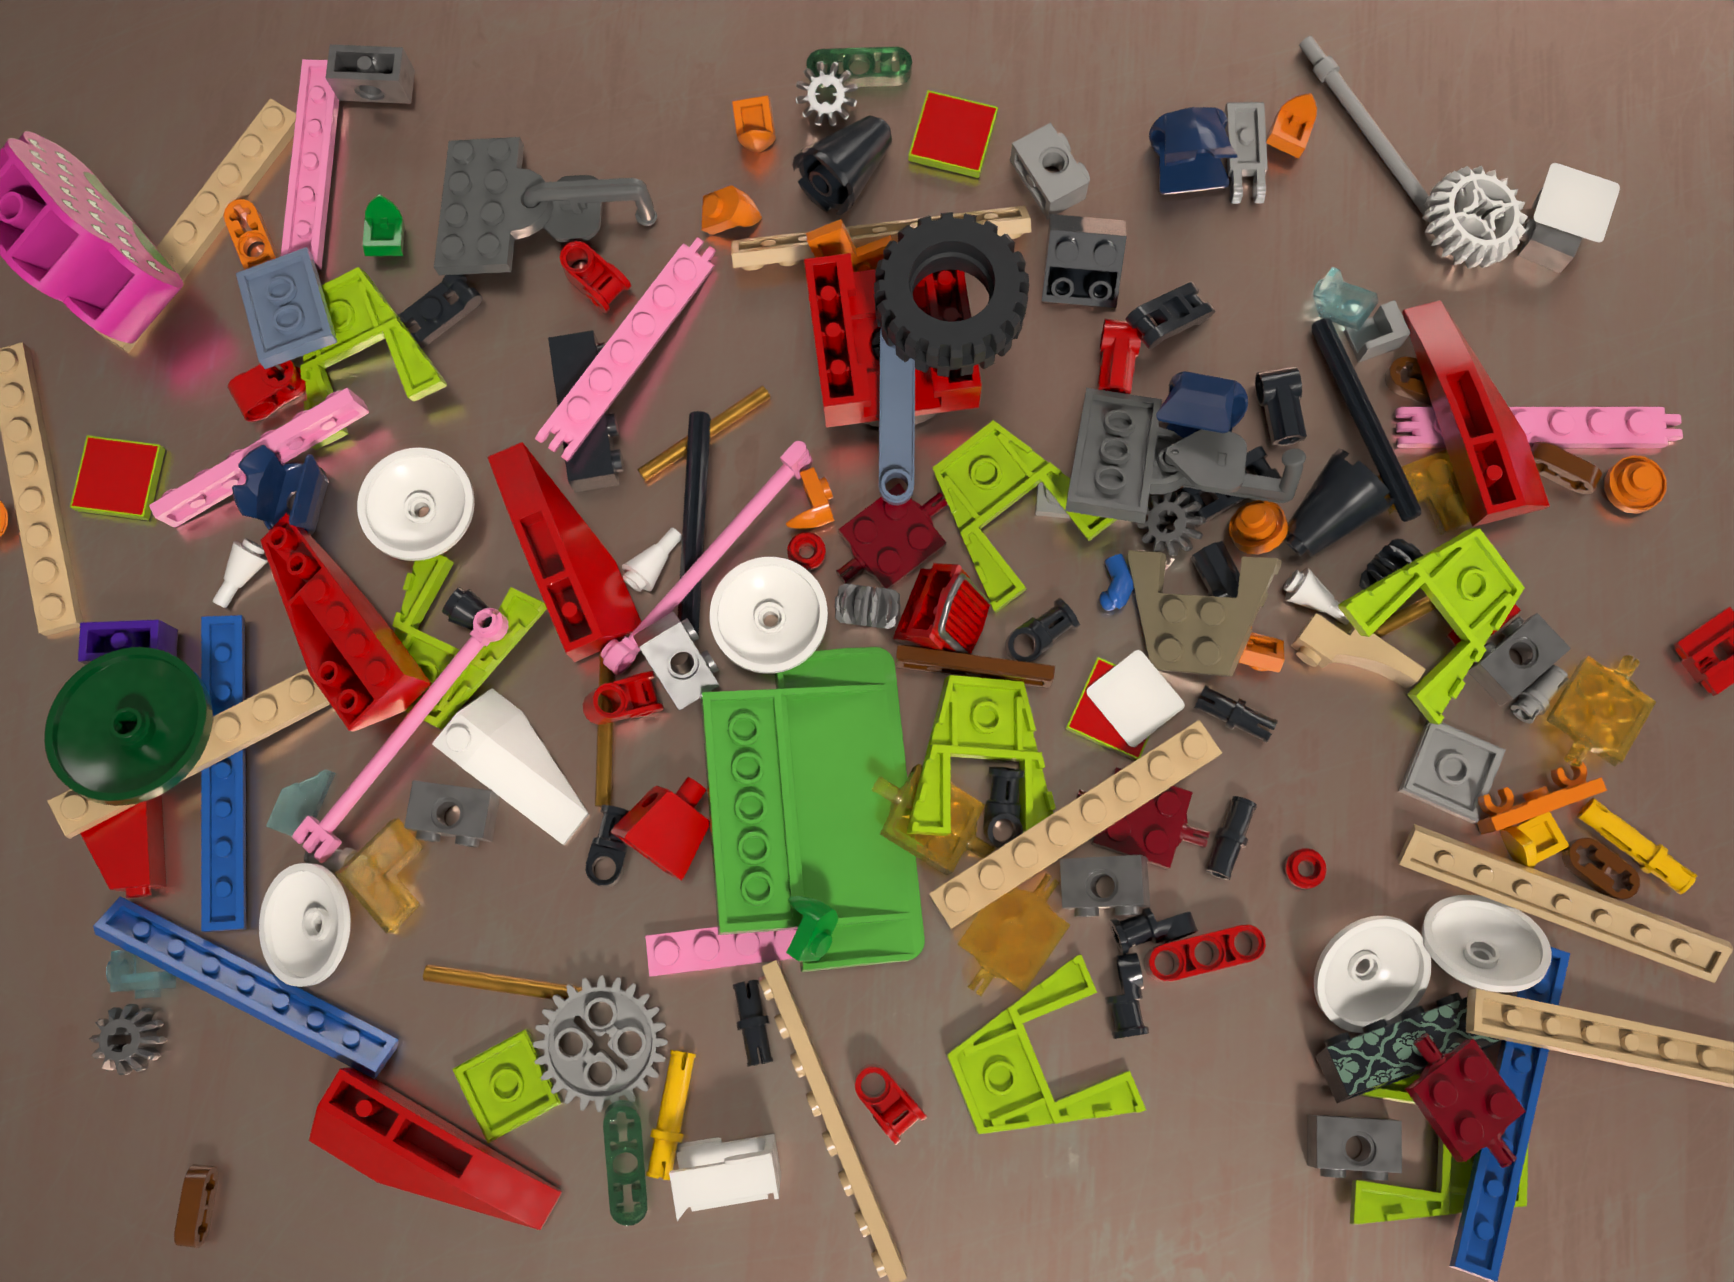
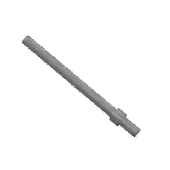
M1308 36L1299 46L1314 65L1313 72L1321 83L1326 82L1424 216L1427 210L1424 204L1429 195L1338 73L1340 67L1331 56L1327 57L1313 37Z

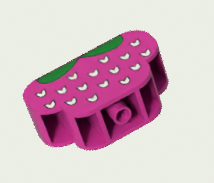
M25 131L19 139L9 138L0 150V256L27 283L42 293L62 301L77 317L95 330L125 343H135L183 287L184 284L181 277L94 173L67 150L30 131Z

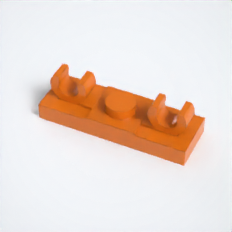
M1581 760L1570 763L1574 774L1572 780L1565 776L1562 767L1551 770V778L1557 786L1561 787L1559 790L1549 793L1546 786L1522 794L1525 802L1514 806V795L1508 787L1497 790L1501 799L1499 807L1492 803L1489 794L1478 797V804L1481 810L1490 816L1479 820L1477 825L1481 835L1495 832L1605 792L1607 788L1602 777L1586 781L1587 768Z

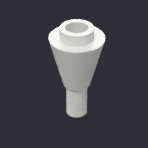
M670 528L657 544H653L624 563L622 569L625 572L623 575L625 582L636 591L640 592L642 589L652 591L668 559V554L682 539V535L676 529Z
M247 538L242 543L233 541L223 577L224 582L212 600L215 604L227 608L238 588H241L268 562L267 557L263 555L264 549L261 545Z
M1305 568L1301 572L1295 570L1289 576L1283 587L1287 591L1286 601L1322 613L1326 612L1344 625L1349 623V620L1338 608L1340 602L1334 599L1330 591L1309 568Z

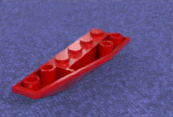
M1441 300L1404 309L1402 315L1411 333L1409 336L1472 527L1549 508L1550 504L1526 433Z
M523 442L488 456L487 458L513 527L565 653L576 662L603 650L613 639H617L620 642L625 636L628 638L642 620L617 562Z
M286 513L260 541L310 676L349 731H357L405 711L432 683L390 626L347 574L304 528L290 525V515Z
M352 1067L339 1069L317 1106L309 1141L377 1183L537 1230L542 1229L563 1192L377 1079H373Z

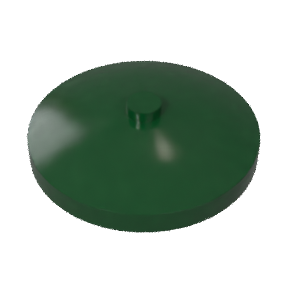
M132 647L102 655L78 670L64 684L52 703L46 720L44 734L45 751L50 766L56 776L67 787L82 797L96 803L123 806L138 804L158 797L173 788L189 774L207 746L213 721V710L208 690L201 678L185 662L159 649Z

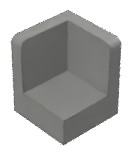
M1395 300L1380 305L1373 317L1349 325L1344 331L1358 363L1400 348L1411 334Z

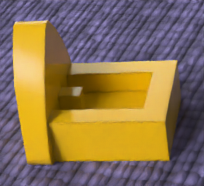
M1550 812L1528 819L1515 827L1509 826L1500 830L1502 840L1512 859L1531 868H1534L1536 863L1570 847Z

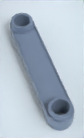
M881 327L879 492L887 503L902 505L909 501L914 490L915 360L910 358L907 362H904L896 356V346L887 345L882 337ZM893 478H899L905 481L908 489L902 495H891L885 488L886 483Z

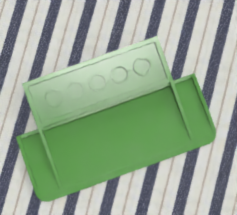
M880 647L815 651L800 665L784 672L775 673L776 689L702 692L701 710L718 935L798 929L803 915L790 905L788 898L790 896H803L822 901L833 908L838 914V923L831 935L832 944L827 953L819 961H800L801 972L904 962L917 957L923 950L925 937L914 835L907 834L911 808L896 669L891 654Z

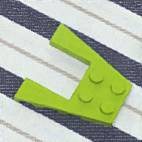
M357 267L321 285L337 343L303 355L304 364L300 365L301 379L306 384L307 400L304 401V411L310 410L324 402L326 397L333 393L325 368L383 339H386L407 398L415 402L447 386L441 374L364 270ZM347 428L341 429L311 448L318 450L348 435Z
M992 420L932 468L990 600V604L997 613L1026 591L1027 588L981 529L1041 482L1065 511L1071 479L1052 463L1047 462L1035 453L1032 448ZM1065 511L1088 541L1092 540L1117 520Z
M1480 528L1466 530L1338 605V608L1361 636L1370 637L1421 587L1461 639L1407 694L1429 723L1439 725L1445 718L1442 713L1451 698L1456 699L1466 684L1463 679L1474 662L1479 663L1486 651L1484 645L1493 630L1498 631L1525 589Z
M442 555L414 562L412 573L407 572L403 590L406 593L400 613L396 612L392 624L395 628L394 633L432 684L460 651L443 641L417 630L454 562ZM510 587L498 609L508 620L506 635L499 641L490 642L487 647L483 646L423 721L442 730L547 610L545 603ZM429 687L405 710V712L409 713L412 710V708L425 694Z
M949 675L944 679L907 827V834L937 836L951 834L950 757L1019 762V769L1025 771L1024 777L1020 778L1019 781L1020 822L1023 833L1054 814L1053 810H1056L1052 791L1048 792L1043 773L1045 763L1042 752L1037 750L1033 734L1036 728L1023 681Z
M1081 954L1073 957L946 1054L977 1134L1146 1111L1130 1071L1119 1073L1054 1101L1023 1023L1097 993Z
M1414 1075L1359 1096L1415 1104L1405 1088L1420 1076ZM1439 1138L1437 1192L1352 1180L1350 1224L1357 1225L1462 1213L1475 1154L1466 1162H1456ZM1528 1147L1514 1208L1527 1206Z

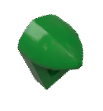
M380 194L374 197L365 209L364 254L365 256H403L405 230L403 216L392 201Z
M790 896L788 902L803 915V918L786 954L797 961H819L832 944L831 935L838 923V914L833 908L822 901L803 896Z

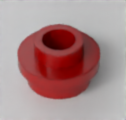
M802 532L790 540L787 554L789 560L801 565L806 570H813L824 561L826 548L823 540L818 535L811 532ZM803 547H811L814 550L813 555L809 558H804L799 553Z
M1298 849L1292 852L1286 860V876L1298 888H1314L1321 884L1326 876L1325 860L1313 849ZM1304 861L1310 865L1311 873L1309 876L1300 874L1298 870L1300 862Z

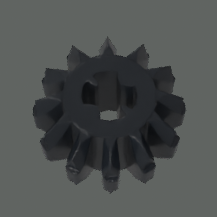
M1403 539L1391 540L1367 564L1366 570L1361 574L1359 586L1364 590L1423 556V554L1420 553V549Z

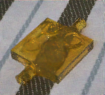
M1624 655L1616 670L1604 667L1590 656L1580 661L1546 719L1549 723L1569 735L1574 741L1564 757L1566 763L1572 761L1570 763L1571 766L1580 767L1588 751L1595 753L1614 767L1625 759L1656 704L1655 700L1640 691L1630 679L1640 664L1637 658L1632 661L1634 656Z
M921 764L914 766L905 784L900 788L880 776L874 783L872 791L891 802L890 814L880 832V835L945 875L954 872L961 855L967 850L982 859L995 850V846L976 836L977 821L985 804L951 784V834L946 836L907 834V827L923 766Z
M1045 873V876L1033 893L1016 887L983 908L957 945L971 954L979 966H981L974 979L967 986L974 991L983 978L984 981L975 992L980 997L983 996V993L994 977L1007 980L1019 990L1025 992L1070 927V924L1056 915L1048 903H1046L1060 884L1054 878L1046 891H1044V888L1052 878L1049 874Z

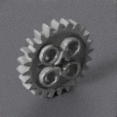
M604 975L599 976L597 987H592L587 977L583 978L582 991L579 992L571 984L567 985L569 998L565 1000L559 995H554L552 998L558 1008L556 1011L544 1008L542 1013L550 1021L548 1024H537L535 1027L537 1031L545 1034V1038L535 1041L533 1047L544 1049L545 1054L534 1062L539 1065L547 1064L549 1068L540 1077L541 1080L554 1077L557 1082L553 1086L551 1093L555 1094L564 1088L567 1090L564 1103H570L575 1096L580 1097V1110L583 1111L587 1107L589 1100L595 1101L598 1112L602 1111L605 1100H610L615 1110L619 1109L620 1096L622 1095L631 1103L635 1102L633 1089L638 1087L640 1090L647 1092L649 1087L644 1080L645 1076L658 1078L659 1076L658 1071L651 1066L652 1063L665 1062L666 1059L665 1056L656 1052V1047L668 1044V1039L656 1037V1032L666 1027L665 1022H653L652 1020L660 1010L659 1007L646 1009L644 1005L650 995L646 993L638 999L634 997L635 983L629 986L626 991L621 990L620 977L615 979L612 987L606 986ZM596 1002H606L609 1004L613 1011L612 1020L604 1025L594 1023L590 1018V1008ZM575 1016H580L596 1035L601 1037L607 1033L611 1037L608 1046L627 1063L628 1068L626 1070H622L604 1050L601 1049L595 1053L591 1049L594 1040L574 1022ZM626 1031H634L641 1037L642 1046L635 1053H625L619 1047V1037ZM575 1032L580 1035L583 1041L581 1052L574 1055L563 1052L560 1040L565 1033ZM595 1062H605L611 1067L612 1077L608 1082L598 1084L590 1078L589 1068Z

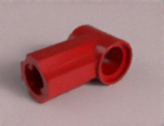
M1104 319L1100 341L1102 360L1099 370L1098 390L1125 394L1131 393L1135 358L1139 355L1142 334L1137 328L1132 329L1127 321Z

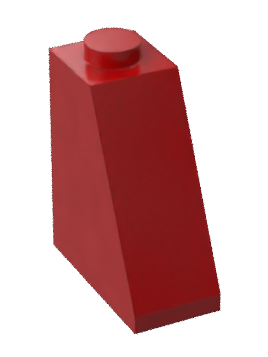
M162 794L148 801L138 803L80 833L110 890L126 892V898H140L151 896L152 889L167 887Z

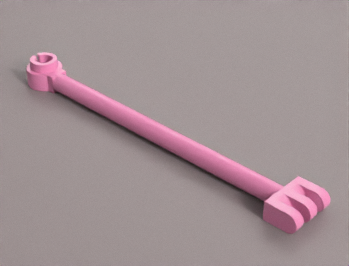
M795 441L780 457L783 465L628 638L625 636L620 642L617 639H613L603 648L601 652V657L604 659L603 664L614 674L619 675L628 669L640 651L633 636L671 613L793 476L799 480L800 472L808 470L813 460L804 442Z
M484 608L475 615L473 630L470 632L472 636L325 817L319 822L316 818L307 816L293 833L292 838L298 844L304 843L303 848L308 853L315 852L314 858L318 862H326L340 846L342 841L333 834V831L483 646L487 647L490 642L499 641L506 635L508 620L501 612L494 608ZM492 617L490 626L483 628L487 618Z

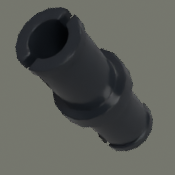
M1205 685L1201 696L1214 701L1215 704L1213 705L1199 698L1194 707L1195 709H1200L1226 722L1225 727L1231 730L1236 727L1263 740L1265 743L1268 742L1272 733L1258 727L1257 724L1259 723L1274 730L1278 722L1277 719H1272L1245 706L1246 701L1240 698L1238 701H1235Z
M1233 796L1223 827L1218 828L1215 837L1218 840L1209 866L1206 868L1207 873L1220 879H1231V873L1241 848L1246 847L1248 838L1245 836L1254 810L1257 808L1256 803L1243 797Z
M749 980L746 983L749 998L747 997L745 981L733 984L740 1021L736 1022L737 1030H742L747 1067L760 1064L757 1048L761 1065L773 1062L766 1025L770 1023L768 1015L764 1016L758 980Z

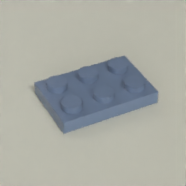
M307 247L236 273L258 361L264 369L337 343L314 258Z

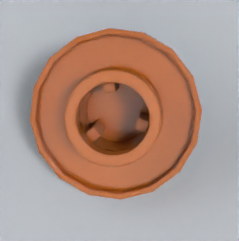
M1632 455L1622 458L1608 470L1604 480V490L1609 501L1616 508L1626 513L1639 514L1650 510L1662 501L1667 489V480L1663 470L1655 461L1645 456Z
M1261 500L1253 501L1240 507L1231 517L1228 526L1230 537L1235 546L1247 554L1259 555L1270 552L1282 543L1288 532L1287 518L1281 507L1276 503Z

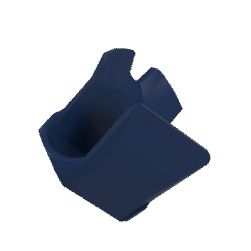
M1189 107L1165 113L1153 123L1149 131V140L1154 151L1160 157L1159 192L1161 194L1168 195L1228 187L1229 179L1220 158L1238 157L1226 134L1225 128L1228 118L1221 109L1216 107Z
M1183 371L1177 373L1170 380L1169 395L1156 413V418L1158 421L1169 423L1166 429L1174 431L1182 438H1186L1201 429L1219 433L1232 432V428L1241 421L1247 411L1248 396L1243 386L1236 380Z
M265 445L250 451L238 464V467L246 474L245 484L232 486L235 503L242 516L263 521L270 531L287 513L290 515V525L304 528L312 536L316 532L329 483L326 473L319 467L314 456L307 454L304 463L289 462L281 464L275 453ZM296 493L292 510H290L288 505L289 499Z

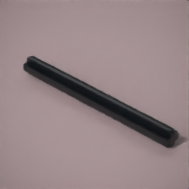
M1325 317L1315 321L1311 325L1312 333L1380 477L1390 491L1389 496L1395 500L1393 504L1400 519L1403 522H1407L1421 515V507L1331 319Z
M693 411L689 414L680 579L703 554L711 418L709 413L703 411ZM702 579L678 604L677 616L680 622L687 618L698 635Z

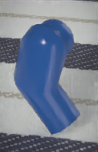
M1117 554L1104 561L1112 581L1108 591L1101 592L1099 601L1103 609L1107 611L1124 607L1134 588L1132 576L1122 554Z

